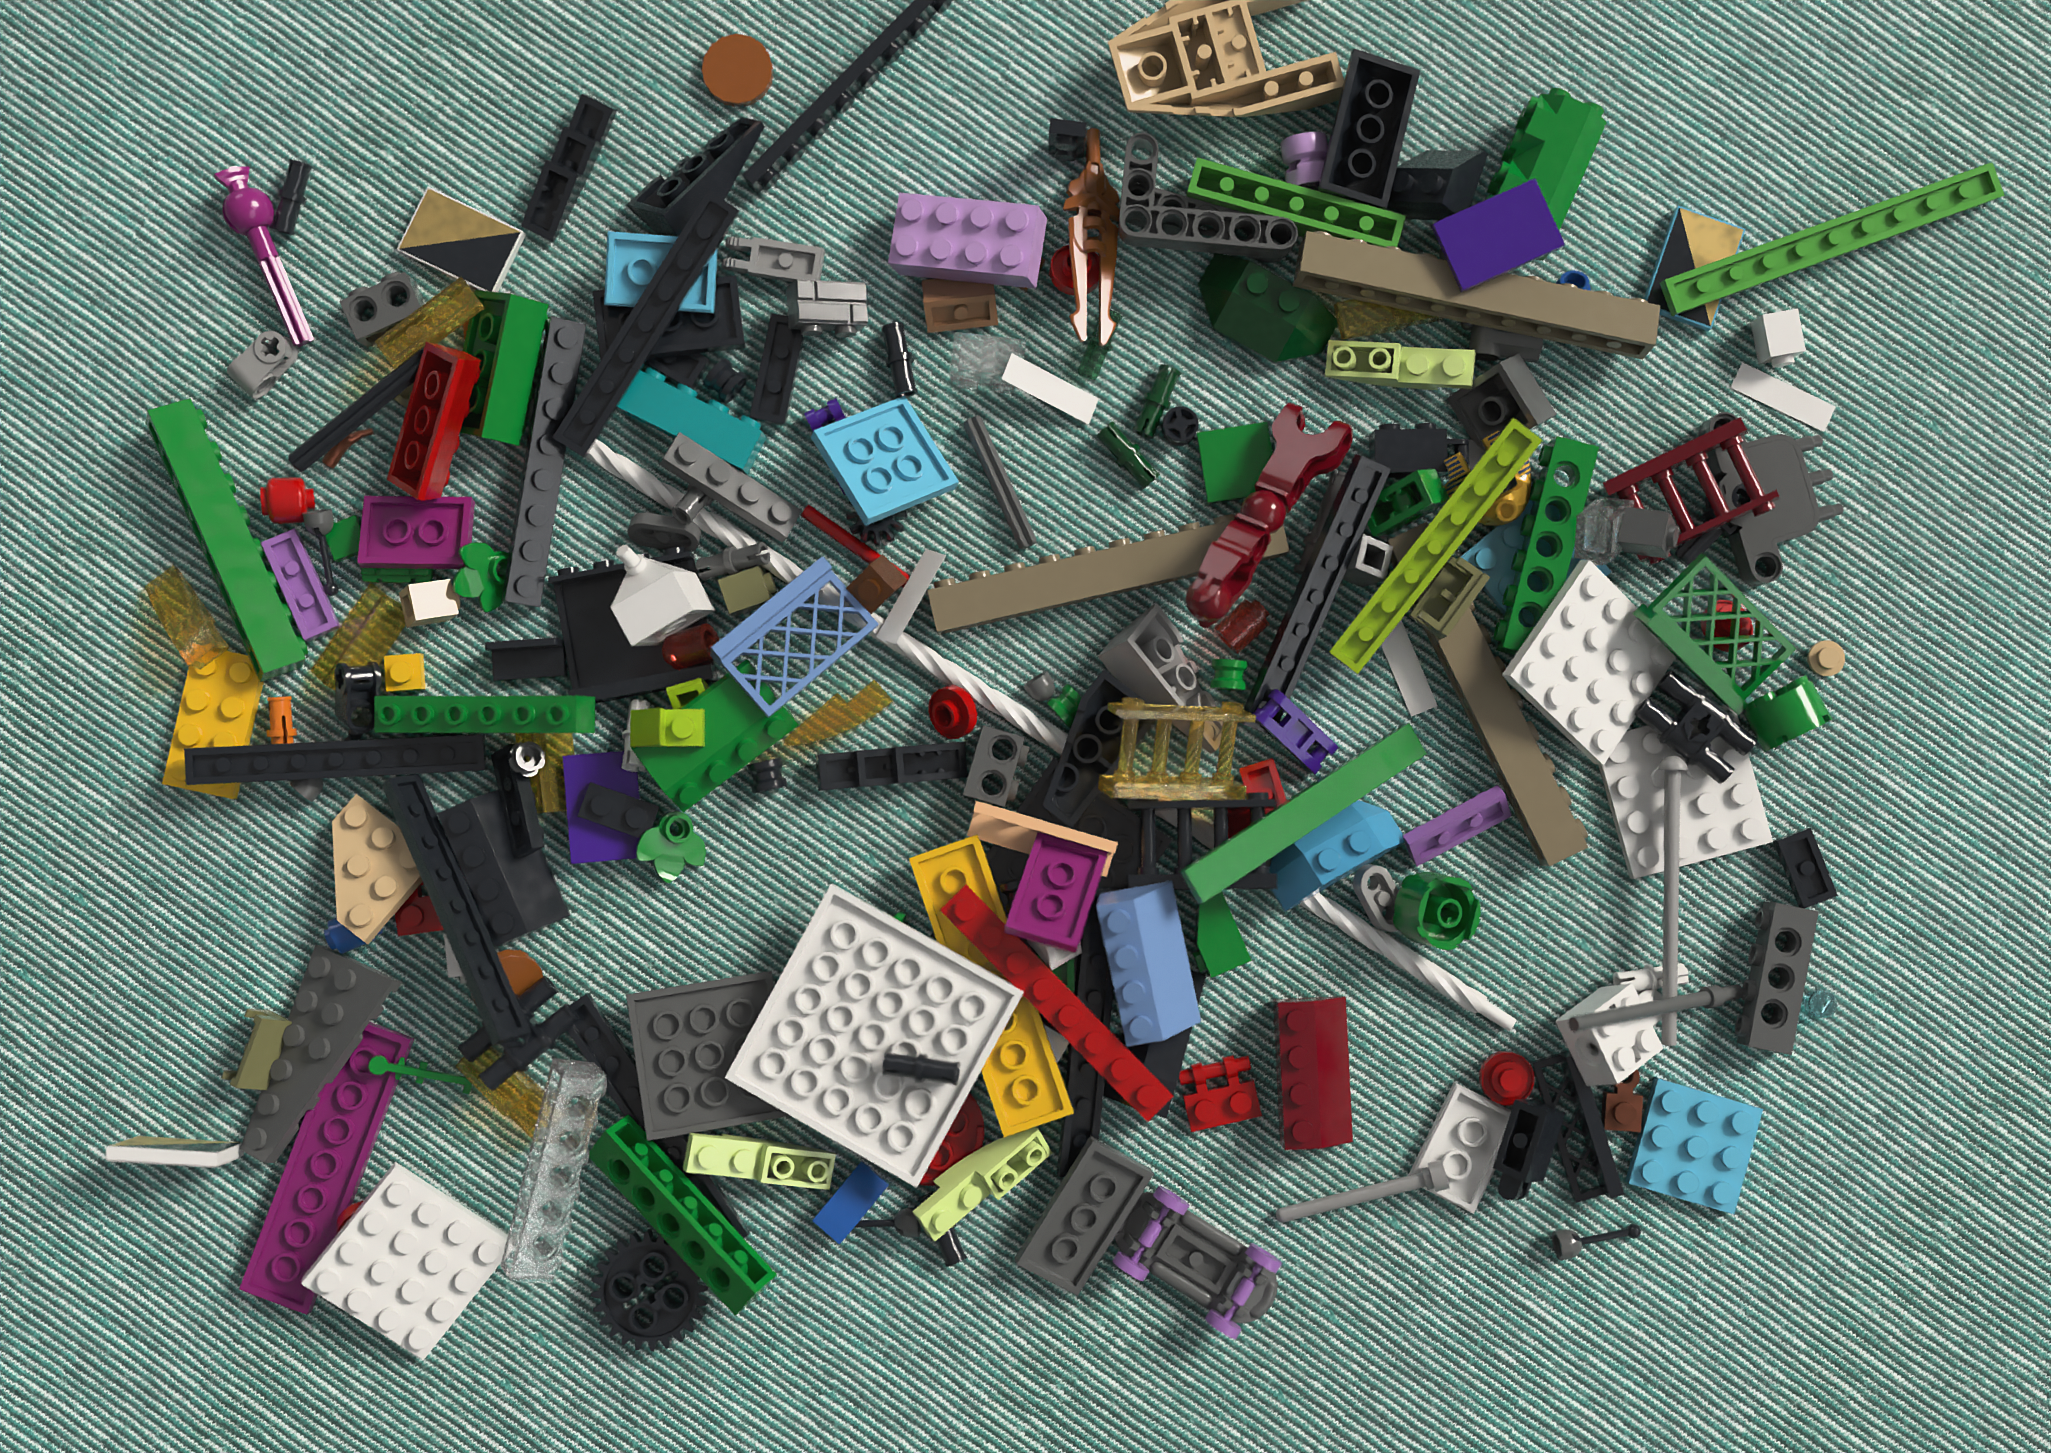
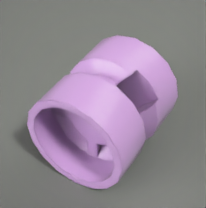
M1305 132L1282 140L1280 146L1283 164L1289 166V169L1285 171V181L1319 191L1318 185L1328 149L1326 134L1322 132Z

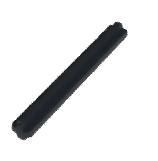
M421 347L291 452L288 459L293 467L301 472L305 471L414 383L424 347Z

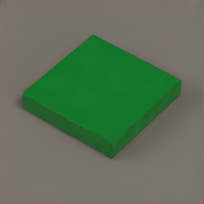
M1268 422L1197 432L1196 439L1207 504L1245 499L1249 494L1256 492L1254 485L1273 454Z

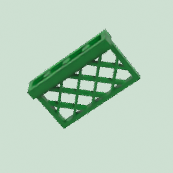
M1702 553L1649 606L1642 603L1632 613L1723 705H1726L1737 715L1749 706L1744 700L1796 650L1777 628ZM1705 567L1710 572L1709 588L1693 589L1694 577ZM1731 594L1733 596L1731 612H1716L1717 595ZM1708 595L1707 613L1691 614L1692 596ZM1684 597L1682 615L1669 616L1663 610L1673 598ZM1741 605L1746 609V611H1741ZM1753 617L1755 619L1754 634L1739 635L1740 618ZM1731 619L1730 636L1714 637L1715 620ZM1707 620L1705 638L1691 639L1689 637L1690 621ZM1676 622H1682V626L1680 627ZM1765 629L1768 634H1763V630ZM1776 640L1782 646L1771 658H1761L1762 641ZM1754 642L1752 659L1737 660L1738 643ZM1729 643L1728 661L1714 662L1712 660L1713 644ZM1698 645H1705L1704 651ZM1752 666L1751 677L1739 687L1735 683L1736 667ZM1721 668H1727V674Z

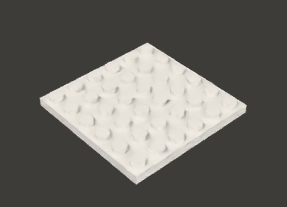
M831 884L725 1078L917 1188L1024 991L842 888ZM891 1052L916 1057L921 1053L928 1054L930 1059L960 1062L958 1084L954 1086L952 1084L925 1081L924 1084L915 1083L914 1079L884 1076L882 1074V1066L885 1053Z

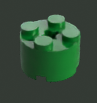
M1806 675L1776 690L1775 692L1778 697L1771 691L1748 703L1749 706L1745 709L1746 713H1744L1764 752L1833 720L1813 682H1809Z
M1433 872L1408 875L1403 879L1402 886L1395 900L1393 924L1406 938L1415 943L1442 950H1453L1459 947L1457 945L1465 939L1469 940L1476 932L1481 915L1480 903L1478 899H1475L1471 891L1473 889L1472 886L1461 878Z

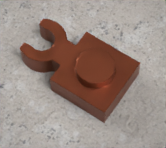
M1637 1069L1629 1075L1628 1080L1625 1082L1612 1084L1614 1086L1613 1092L1603 1091L1601 1121L1604 1130L1641 1132L1643 1096L1633 1094V1088L1638 1085L1640 1079Z

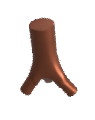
M368 428L350 433L326 453L322 462L334 469L347 449L361 438L373 435V429Z

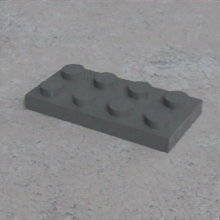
M1090 1136L1015 1256L1016 1264L1078 1296L1154 1175L1151 1168Z

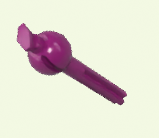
M232 166L217 172L213 177L227 188L229 192L222 207L224 221L235 233L247 236L293 346L301 347L306 343L313 342L314 338L267 229L272 224L274 217L273 203L263 191L249 187V166Z

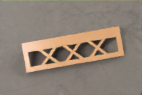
M976 801L967 836L971 837L978 834L979 839L982 841L1030 854L1037 832L1108 851L1107 861L1102 876L1107 877L1113 853H1115L1118 844L1117 842Z

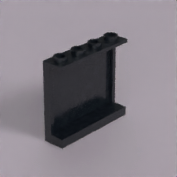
M684 547L663 550L664 556L650 558L649 554H641L643 557L695 572L700 580L698 570L696 569V556L691 551H685ZM613 560L593 563V569L579 572V567H568L557 570L558 576L548 577V583L554 585L572 690L568 691L569 696L595 697V704L666 691L667 687L702 678L707 683L718 681L715 660L710 656L712 644L707 616L658 645L631 646L611 609L612 603L627 573L624 569V563L615 565Z

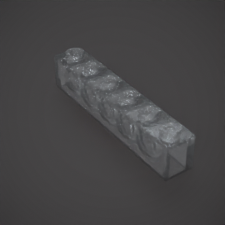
M552 1059L500 1265L510 1281L553 1283L556 1270H559L563 1259L561 1249L564 1237L569 1234L571 1229L570 1214L573 1202L578 1199L580 1194L579 1179L582 1167H585L588 1162V1144L591 1132L595 1131L598 1123L597 1108L600 1097L604 1096L607 1088L606 1074L594 1062ZM580 1096L575 1105L568 1107L573 1098ZM571 1131L567 1139L559 1142L563 1134ZM562 1166L556 1175L551 1176L554 1169ZM553 1201L548 1209L542 1210L545 1204ZM544 1236L541 1242L533 1245L536 1239Z

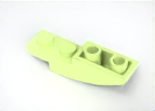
M1329 340L1325 376L1345 381L1426 390H1437L1438 387L1472 389L1476 353L1475 350L1402 347L1400 343Z
M1037 1127L1002 1137L966 1156L937 1177L933 1182L938 1190L912 1212L926 1234L935 1242L988 1195L991 1194L997 1200L1003 1197L1048 1158L1052 1151Z
M689 1133L683 1170L690 1173L757 1179L760 1183L830 1190L836 1153L729 1134L716 1136Z

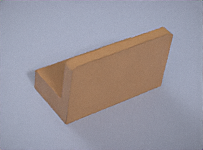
M926 279L922 281L928 333L998 325L994 284L944 279Z

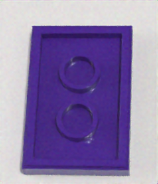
M1535 178L1437 221L1432 225V229L1461 293L1565 246Z
M624 751L562 756L571 864L636 858V847L640 838L577 817L590 782L640 799L638 773L622 769Z

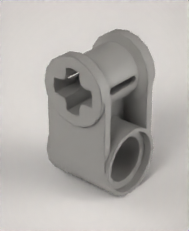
M265 331L258 335L256 340L231 362L227 368V374L253 399H259L266 395L273 388L276 381L296 362L299 353L298 347L293 346L290 338L282 336L278 332ZM276 344H277L276 347H277V349L279 350V353H278L277 355H276V351H275V349H274V346H275Z

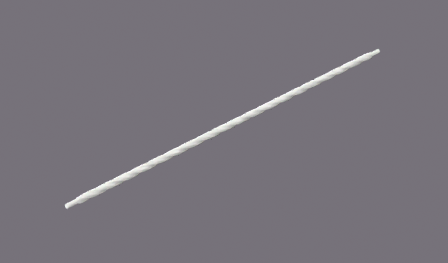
M596 440L586 456L592 462L618 478L627 481L640 492L671 510L685 495L671 485L660 482L653 474L628 458L614 453L599 440ZM704 507L693 519V522L701 530L723 541L729 547L739 549L758 543L746 532L719 515L707 511ZM770 547L756 554L761 555L770 552V562L759 566L768 569L787 584L804 572L791 560ZM827 584L819 591L818 602L821 605L839 606L840 594L834 587ZM844 599V607H851ZM874 612L870 614L879 624L869 634L870 636L897 653L910 658L918 666L943 682L963 688L974 701L991 712L1004 717L1012 725L1039 742L1051 746L1060 755L1062 754L1068 736L1067 733L1053 724L1036 717L1024 706L1005 694L990 688L978 677L957 664L942 658L933 649L905 632L901 634L896 645L876 638L885 619ZM843 613V619L862 629L867 625L858 614ZM1120 768L1108 783L1109 786L1133 801H1137V795L1157 794L1159 795V801H1173L1147 783L1132 777L1123 768ZM1177 810L1155 811L1157 816L1177 828ZM1192 812V836L1213 850L1214 825ZM1267 860L1266 866L1270 867L1271 862ZM1317 893L1299 904L1323 920L1337 925L1343 932L1369 949L1385 955L1392 963L1417 979L1433 985L1440 993L1475 1014L1477 1012L1507 1031H1510L1515 1025L1516 1019L1486 1001L1487 997L1484 994L1466 986L1458 978L1433 962L1418 956L1410 948L1385 932L1370 926L1365 920L1337 902Z

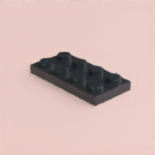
M736 275L716 277L714 314L678 311L648 359L745 348ZM605 290L593 291L600 360L633 310L630 307L604 305Z

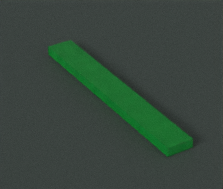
M1410 723L1401 725L1182 869L1180 873L1197 903L1206 902L1425 756L1426 752Z

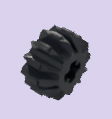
M900 511L883 518L881 523L877 524L874 522L865 526L857 512L846 513L847 520L858 521L850 527L851 533L857 534L863 531L860 537V541L863 544H866L871 535H874L873 541L876 547L881 546L882 535H886L887 540L893 543L895 538L890 531L894 529L897 532L903 533L905 530L904 526L896 520H903L908 517L906 511Z

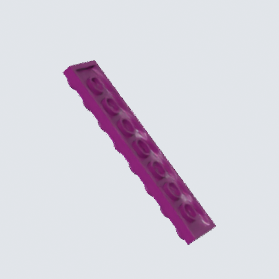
M369 1022L363 1030L362 1041L333 1082L326 1083L317 1095L320 1100L313 1110L306 1111L239 1290L306 1315L312 1312L318 1294L302 1285V1278L337 1235L336 1223L338 1216L354 1201L399 1082L396 1079L395 1072L386 1071L381 1075L372 1074L369 1070V1061L373 1056L382 1055L389 1063L398 1064L401 1057H405L406 1063L415 1039Z

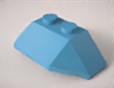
M1357 800L1272 857L1270 873L1278 874V889H1271L1284 912L1356 872L1360 867L1370 864L1405 843L1402 836L1403 833L1388 810Z

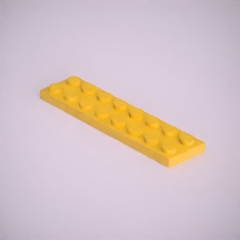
M978 834L909 858L937 942L1011 983L940 911L963 886L967 885L1005 924L1007 922V916ZM1022 995L981 1070L1004 1137L1074 1113L1040 1012Z

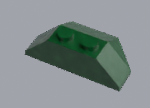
M1215 253L1198 282V288L1202 295L1212 329L1274 364L1321 354L1340 322L1313 295L1301 288L1293 287L1292 283L1250 260Z

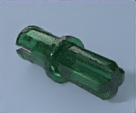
M1111 309L1110 317L1116 323V327L1107 344L1103 347L1099 345V318L1092 335L1086 338L1088 345L1077 370L1078 374L1085 379L1093 381L1097 379L1107 352H1111L1113 349L1111 342L1119 322L1122 320V315Z

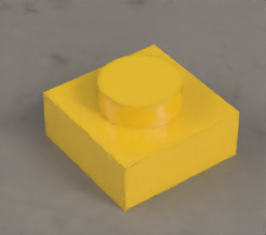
M423 654L384 656L386 692L426 690Z

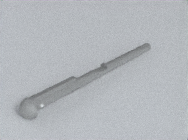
M1678 756L1664 758L1658 767V770H1665L1662 999L1677 996L1680 770H1688L1685 761ZM1677 1011L1662 1014V1045H1677Z

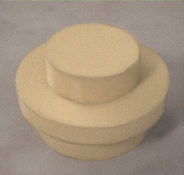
M1830 640L1817 642L1810 648L1807 661L1810 669L1817 675L1832 676L1843 668L1845 654L1839 644Z

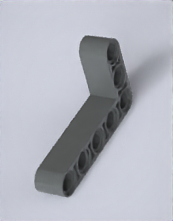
M1144 132L1136 133L1128 140L1124 158L1118 225L1119 236L1124 243L1136 247L1274 259L1284 258L1292 251L1297 240L1298 230L1295 223L1289 218L1154 206L1159 151L1158 143L1152 135ZM1137 148H1144L1149 151L1151 156L1146 160H1138L1133 156L1132 152ZM1140 183L1147 188L1148 192L1143 196H1136L1128 188L1133 184ZM1130 219H1138L1143 222L1145 227L1139 232H1133L1125 224ZM1167 222H1174L1179 225L1181 231L1176 235H1168L1163 231L1162 225ZM1203 225L1212 226L1217 235L1213 238H1204L1199 234L1198 228ZM1239 228H1245L1251 232L1253 238L1245 242L1240 241L1236 238L1234 231ZM1276 231L1283 232L1287 235L1289 242L1283 245L1276 244L1271 239L1270 234Z

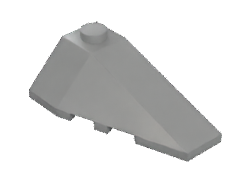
M1156 603L1113 637L1098 657L1116 679L1158 710L1163 718L1211 754L1218 749L1229 733V729L1211 694L1207 691H1202L1195 676V673L1199 672L1194 661L1188 663L1179 645L1184 641L1178 629Z

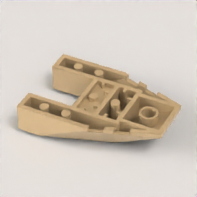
M1169 0L1165 3L1164 7L1147 18L1145 16L1108 41L1109 51L1127 112L1248 117L1307 110L1339 101L1344 78L1336 52L1266 71L1251 16L1308 0Z

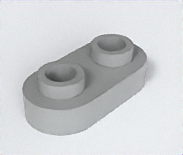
M1368 864L1360 867L1355 873L1353 888L1371 923L1379 930L1397 931L1393 924L1395 900L1399 891L1391 875L1382 866ZM1370 878V885L1367 887V882ZM1386 908V914L1383 917L1382 911Z

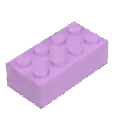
M899 193L888 264L899 275L1036 289L1047 218L1038 205Z

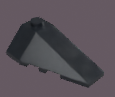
M741 117L710 139L706 144L707 150L704 153L697 154L691 158L686 156L679 161L682 167L680 170L665 180L662 175L652 180L627 204L628 208L658 235L679 237L707 190L725 200L764 130V124L762 121Z

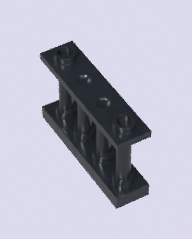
M1264 792L1246 793V799L1159 801V795L1157 794L1137 795V801H1128V809L1131 811H1141V868H1138V875H1128V889L1172 881L1174 890H1190L1180 871L1192 863V810H1214V848L1229 839L1228 810L1250 809L1251 825L1265 815V809L1277 808V801L1275 799H1268V793ZM1177 810L1178 867H1174V874H1159V868L1156 867L1155 811ZM1264 862L1224 890L1278 889V874L1270 873V867L1266 866V862Z

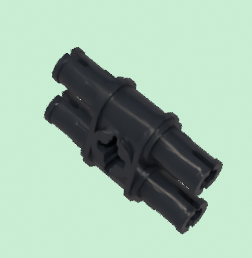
M1673 670L1668 671L1659 681L1657 687L1681 705L1680 713L1675 717H1671L1651 699L1647 698L1639 705L1634 715L1658 733L1657 738L1661 744L1666 743L1685 759L1684 761L1687 765L1693 766L1696 764L1716 782L1722 784L1729 778L1735 768L1710 748V743L1714 738L1719 736L1742 756L1748 754L1758 740L1733 720V712L1730 710L1726 711L1707 696L1706 690L1695 689ZM1699 720L1700 723L1697 727L1701 732L1692 734L1691 731L1694 727L1690 722Z
M545 975L521 995L515 994L531 1033L523 1038L524 1041L515 1040L501 1044L504 1048V1055L479 1074L480 1079L491 1091L496 1090L517 1071H527L529 1069L528 1066L548 1049H554V1045L557 1044L555 1040L580 1020L577 1013L567 1003L543 1023L535 1020L534 1012L559 992L553 982ZM483 1021L481 1022L483 1026L457 1046L461 1054L470 1063H473L493 1046Z

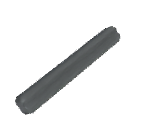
M980 416L969 418L964 422L967 435L1018 547L1026 549L1036 543L1035 534Z

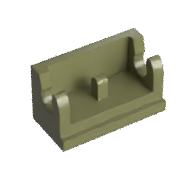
M1451 557L1409 614V617L1439 639L1447 637L1490 579V576L1481 572L1461 557H1458V559Z
M248 1008L244 1016L254 1018L253 1022L255 1025L249 1041L245 1045V1052L237 1071H223L221 1079L231 1080L230 1085L235 1088L267 1090L272 1078L270 1074L271 1065L275 1060L279 1059L284 1045V1030L292 1024V1021L268 1009Z

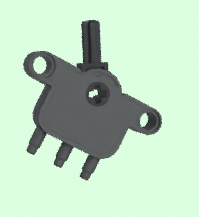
M1721 412L1711 417L1700 426L1698 437L1714 430L1715 423L1722 426L1737 419V417L1729 412ZM1777 434L1746 442L1745 436H1742L1744 442L1741 443V446L1764 493L1768 494L1777 490L1780 499L1773 502L1776 508L1757 517H1754L1753 513L1750 512L1683 543L1675 552L1678 560L1684 565L1689 566L1720 536L1723 538L1728 536L1737 569L1743 582L1750 586H1761L1778 579L1783 570V563L1777 544L1806 535L1813 531L1818 522L1832 519L1844 512L1843 506L1839 503L1818 507L1813 487L1832 480L1833 472L1830 469L1808 473L1802 452L1821 446L1823 439L1820 435L1806 436L1794 440L1790 436ZM1721 447L1708 452L1709 459L1706 462L1729 510L1740 507L1737 503L1739 499L1738 494L1744 497L1741 501L1742 505L1750 502L1751 500L1727 451L1723 452ZM1705 497L1706 510L1701 515L1705 520L1703 523L1716 518L1707 497ZM1757 560L1762 561L1766 566L1767 572L1764 577L1759 576L1755 571Z

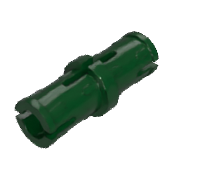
M1160 364L1150 392L1144 394V406L1132 429L1133 432L1140 436L1144 431V437L1148 439L1154 438V433L1163 412L1169 410L1171 405L1169 398L1181 375V372L1173 367L1169 373V366Z
M1113 421L1096 435V438L1116 457L1117 461L1115 463L1119 467L1124 466L1141 485L1143 490L1160 475L1139 452L1141 449L1137 443L1133 445Z

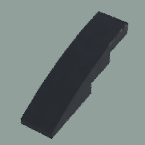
M581 94L569 127H563L551 160H546L521 227L555 242L593 169L618 109L587 94Z
M965 742L815 755L818 791L968 777Z

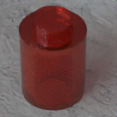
M1244 599L1213 630L1228 648L1235 654H1239L1269 626L1266 618L1270 614L1256 599L1252 602Z
M706 623L668 635L662 647L663 658L676 670L712 660L713 658L710 656L711 647L719 641V637L714 628Z

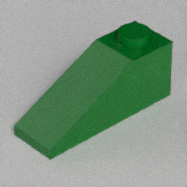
M1222 891L1204 903H1197L1194 940L1197 951L1193 952L1192 955L1200 973L1207 971L1208 975L1213 978L1252 961Z

